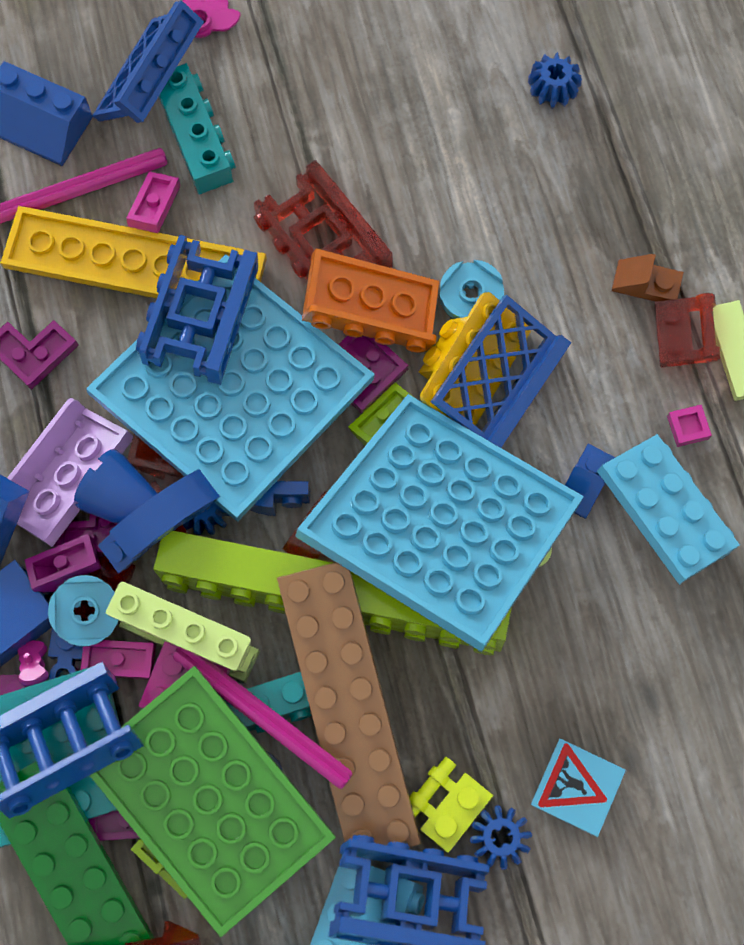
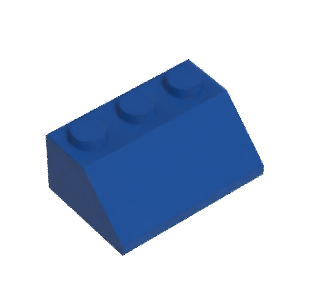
M3 61L0 66V138L63 166L93 118L86 98Z

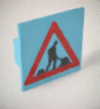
M559 738L531 805L598 837L626 769Z

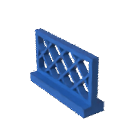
M182 0L176 1L168 14L153 18L92 116L99 122L126 116L131 117L136 123L144 122L204 21Z
M505 295L501 298L430 402L455 422L501 448L571 342L563 335L556 336L513 299ZM505 308H508L515 314L517 328L503 329L501 314ZM495 324V330L490 331ZM534 330L544 338L537 349L528 350L525 331ZM518 332L520 351L506 353L504 334ZM496 335L499 354L485 356L483 340L486 336ZM477 350L478 357H472ZM521 355L522 372L520 375L510 376L507 357ZM500 358L503 377L488 379L486 360ZM478 361L481 380L466 382L465 366L468 362ZM459 377V383H458V384H454V382H455V381L457 380V378ZM503 381L505 397L501 402L492 403L489 383ZM482 384L485 404L470 406L467 386ZM460 387L463 407L453 408L443 398L450 389ZM498 406L495 412H493V407ZM486 408L488 422L482 431L473 424L471 414L473 409ZM464 411V416L461 415L459 412Z

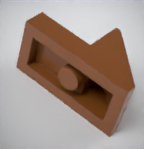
M656 254L620 259L611 291L675 306L684 272L654 265Z

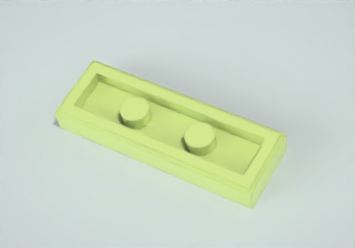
M740 300L710 306L706 310L734 401L744 399V312Z

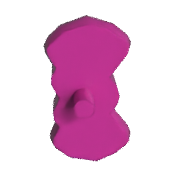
M36 640L29 641L17 650L21 663L19 667L21 672L18 677L19 682L27 687L45 682L49 677L42 659L47 652L46 644Z

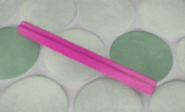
M157 148L0 203V224L14 219L18 206L41 210L166 166V155L162 148Z
M178 647L173 656L177 663L186 670L196 666L222 698L337 788L342 789L352 777L350 769L211 661Z

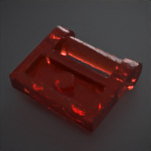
M703 293L696 297L655 302L661 367L714 362L721 359L720 347L716 346L713 314L716 299L714 294ZM700 311L703 348L693 350L690 320V312Z

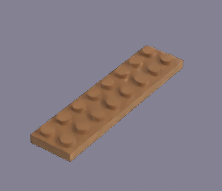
M335 562L278 577L277 581L320 747L352 771L351 779L342 789L337 788L329 781L344 842L352 839L354 835H364L374 838V843L387 845L389 842L406 843L410 847L420 845L421 839L352 572Z

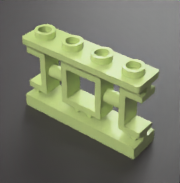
M125 582L119 583L106 609L108 616L121 621L119 624L120 628L160 646H163L164 641H167L230 669L229 676L246 683L260 653L259 649L250 646L251 639L249 636Z

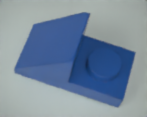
M589 443L565 486L584 496L575 511V514L584 519L587 518L605 485L597 470L603 464L616 458Z

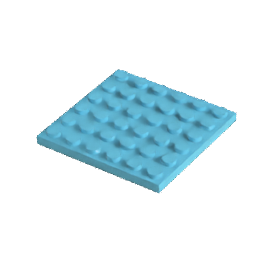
M225 254L218 262L227 264L229 256ZM238 268L236 269L233 281L214 277L212 285L226 288V302ZM255 278L221 385L208 382L205 375H201V377L194 376L193 364L195 359L166 352L162 367L155 366L153 362L149 366L142 364L140 354L136 351V340L86 390L88 395L184 477L200 469L220 496L215 503L238 522L374 380L375 374L321 330L313 327L310 322L302 321L300 313ZM186 294L179 315L208 322L214 301ZM165 319L160 336L179 341L182 330L168 327L167 320ZM217 326L214 338L198 334L194 336L192 344L206 347V362L219 326Z
M408 394L298 527L296 538L482 652L579 507L584 496Z

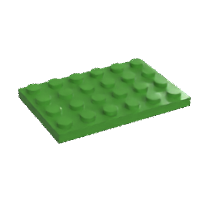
M196 666L188 670L121 727L129 725L141 739L144 746L134 751L128 758L115 761L89 775L220 937L227 933L336 838V835Z

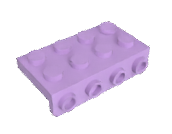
M73 398L68 399L8 476L9 480L30 491L17 525L53 547L80 511L76 507L78 502L74 500V495L84 474L89 468H92L94 471L97 470L102 464L98 458L105 452L116 449L123 454L135 437L126 429L86 409L79 401Z

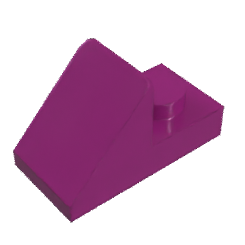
M89 533L24 560L31 589L34 592H56L58 587L68 579L101 569L94 539Z

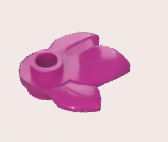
M182 0L204 21L195 38L206 37L213 31H227L235 26L241 17L240 11L228 9V0Z

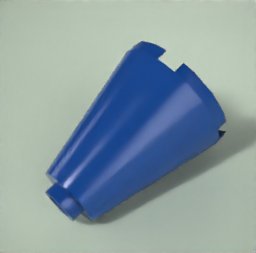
M112 449L98 458L102 464L96 471L89 468L84 474L75 492L74 500L78 502L76 507L80 510L118 524L158 493L122 453Z

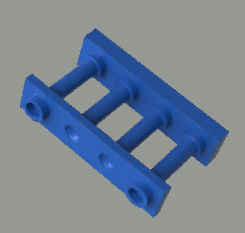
M103 661L0 716V774L6 791L0 794V811L9 819L25 814L32 806L113 762L128 758L134 751L144 746L141 739L129 725L123 728L120 727L108 697L109 694L120 688L116 678ZM95 703L107 736L87 746L75 714L77 711ZM62 721L74 754L54 764L42 731ZM28 738L40 773L20 783L9 749Z

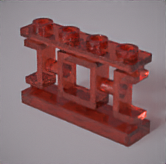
M317 160L305 166V174L302 175L300 173L296 176V183L301 190L280 205L276 203L270 194L264 197L265 201L261 202L258 199L254 202L256 214L253 218L263 232L269 231L273 237V245L282 256L287 254L292 260L290 263L291 267L300 279L305 277L308 280L310 262L314 251L303 234L324 220L339 238L321 250L345 256L342 251L352 245L353 237L363 251L352 258L389 268L393 267V253ZM315 190L324 201V204L310 213L304 205L315 198ZM294 213L299 221L289 227V237L278 222Z

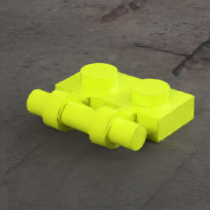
M445 756L437 767L433 765L427 773L429 778L417 793L413 791L410 794V800L415 818L420 811L429 818L420 830L449 853L493 795L466 772L457 783L451 780L448 776L457 765ZM441 786L449 793L437 809H435L428 801Z

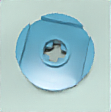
M473 260V263L467 262L464 264L463 261L452 265L441 279L440 304L452 319L467 317L482 293L490 292L497 299L501 300L504 296L502 277L496 268L484 261ZM474 286L479 288L477 298L466 297L464 290L466 287L468 289H472Z
M81 575L68 579L58 587L49 602L48 617L52 628L59 637L72 645L91 646L100 643L111 635L119 621L106 614V609L115 592L110 585L94 576ZM84 600L88 601L90 607H95V614L89 615L88 621H81V616L74 613V609L80 607L81 601Z

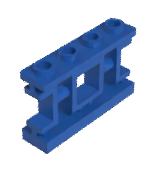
M179 235L176 245L172 244L169 248L167 255V264L169 265L166 274L161 273L157 283V293L159 294L156 302H151L148 307L146 316L148 325L146 331H141L138 336L136 351L140 354L142 364L148 366L153 362L155 366L162 367L166 352L195 359L193 364L194 376L201 377V375H205L208 382L221 385L259 269L257 252L244 249L243 255H239L238 251L231 250L226 264L199 257L201 253L200 241L193 240L192 243L187 242L186 236ZM186 261L188 270L201 273L199 282L180 277ZM238 268L226 302V288L212 285L214 277L233 281L236 269ZM186 294L214 301L208 322L179 315ZM165 319L167 320L168 327L182 330L179 341L160 336ZM217 326H219L206 362V347L192 344L194 336L198 334L214 338Z
M354 835L352 839L340 845L342 858L340 859L339 867L357 870L353 903L340 901L334 905L333 913H335V919L330 922L329 938L369 945H485L486 941H480L484 927L466 924L469 891L479 893L487 889L485 875L489 874L490 865L478 863L479 859L477 857L469 855H459L457 859L445 857L444 852L438 849H423L422 852L409 850L410 846L401 842H389L387 845L374 843V838L364 835ZM371 860L393 863L386 868L384 884L369 881ZM442 873L462 876V878L455 881L454 897L440 894ZM398 878L427 883L424 916L395 911ZM367 897L382 899L380 921L395 925L356 919L349 916L360 917L365 914ZM439 910L453 912L451 934L466 936V938L424 931L422 929L431 930L437 927Z

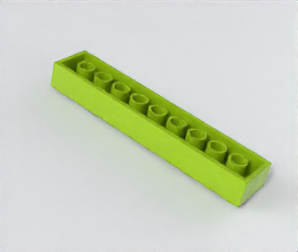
M172 531L160 541L153 570L170 591L186 594L188 589L201 591L200 596L204 598L221 600V596L235 598L234 603L242 606L254 607L255 603L268 605V610L286 614L277 578L333 562ZM352 572L364 623L370 626V631L389 635L391 630L404 632L405 638L414 641H425V637L438 639L439 645L449 648H459L460 644L471 646ZM511 609L484 650L481 652L473 647L474 652L483 655H494V651L501 652L506 641Z

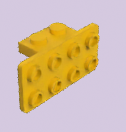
M482 293L467 317L448 320L440 329V338L435 346L431 347L423 357L424 364L419 373L428 382L420 393V400L445 416L447 415L430 401L500 300L492 293ZM505 308L501 314L503 329L517 328L515 314L508 308ZM495 324L490 331L495 330ZM531 330L525 331L526 340L530 335ZM518 332L505 333L506 353L520 351ZM496 335L486 336L483 340L485 356L499 354ZM477 350L472 357H478ZM517 356L507 357L509 369ZM500 358L486 360L488 379L503 377ZM478 361L468 362L464 368L466 382L481 380ZM458 377L457 380L454 382V384H458V383H459V377ZM501 382L489 383L491 399ZM482 384L467 386L470 406L485 404ZM460 387L450 389L443 398L453 408L463 407ZM486 408L471 410L472 421L475 426ZM460 411L459 413L464 416V411Z

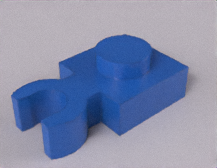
M53 628L48 657L57 659V663L50 670V680L59 677V674L64 670H68L69 674L78 671L75 667V660L81 661L83 646L68 643L59 637Z

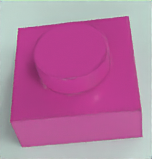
M702 404L669 412L667 418L677 447L709 440L712 436Z

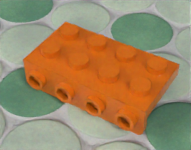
M316 248L311 258L302 321L310 322L313 327L318 329L334 328L342 330L345 335L350 337L366 336L374 338L379 344H398L406 346V349L411 352H425L436 344L437 336L433 334L439 281Z

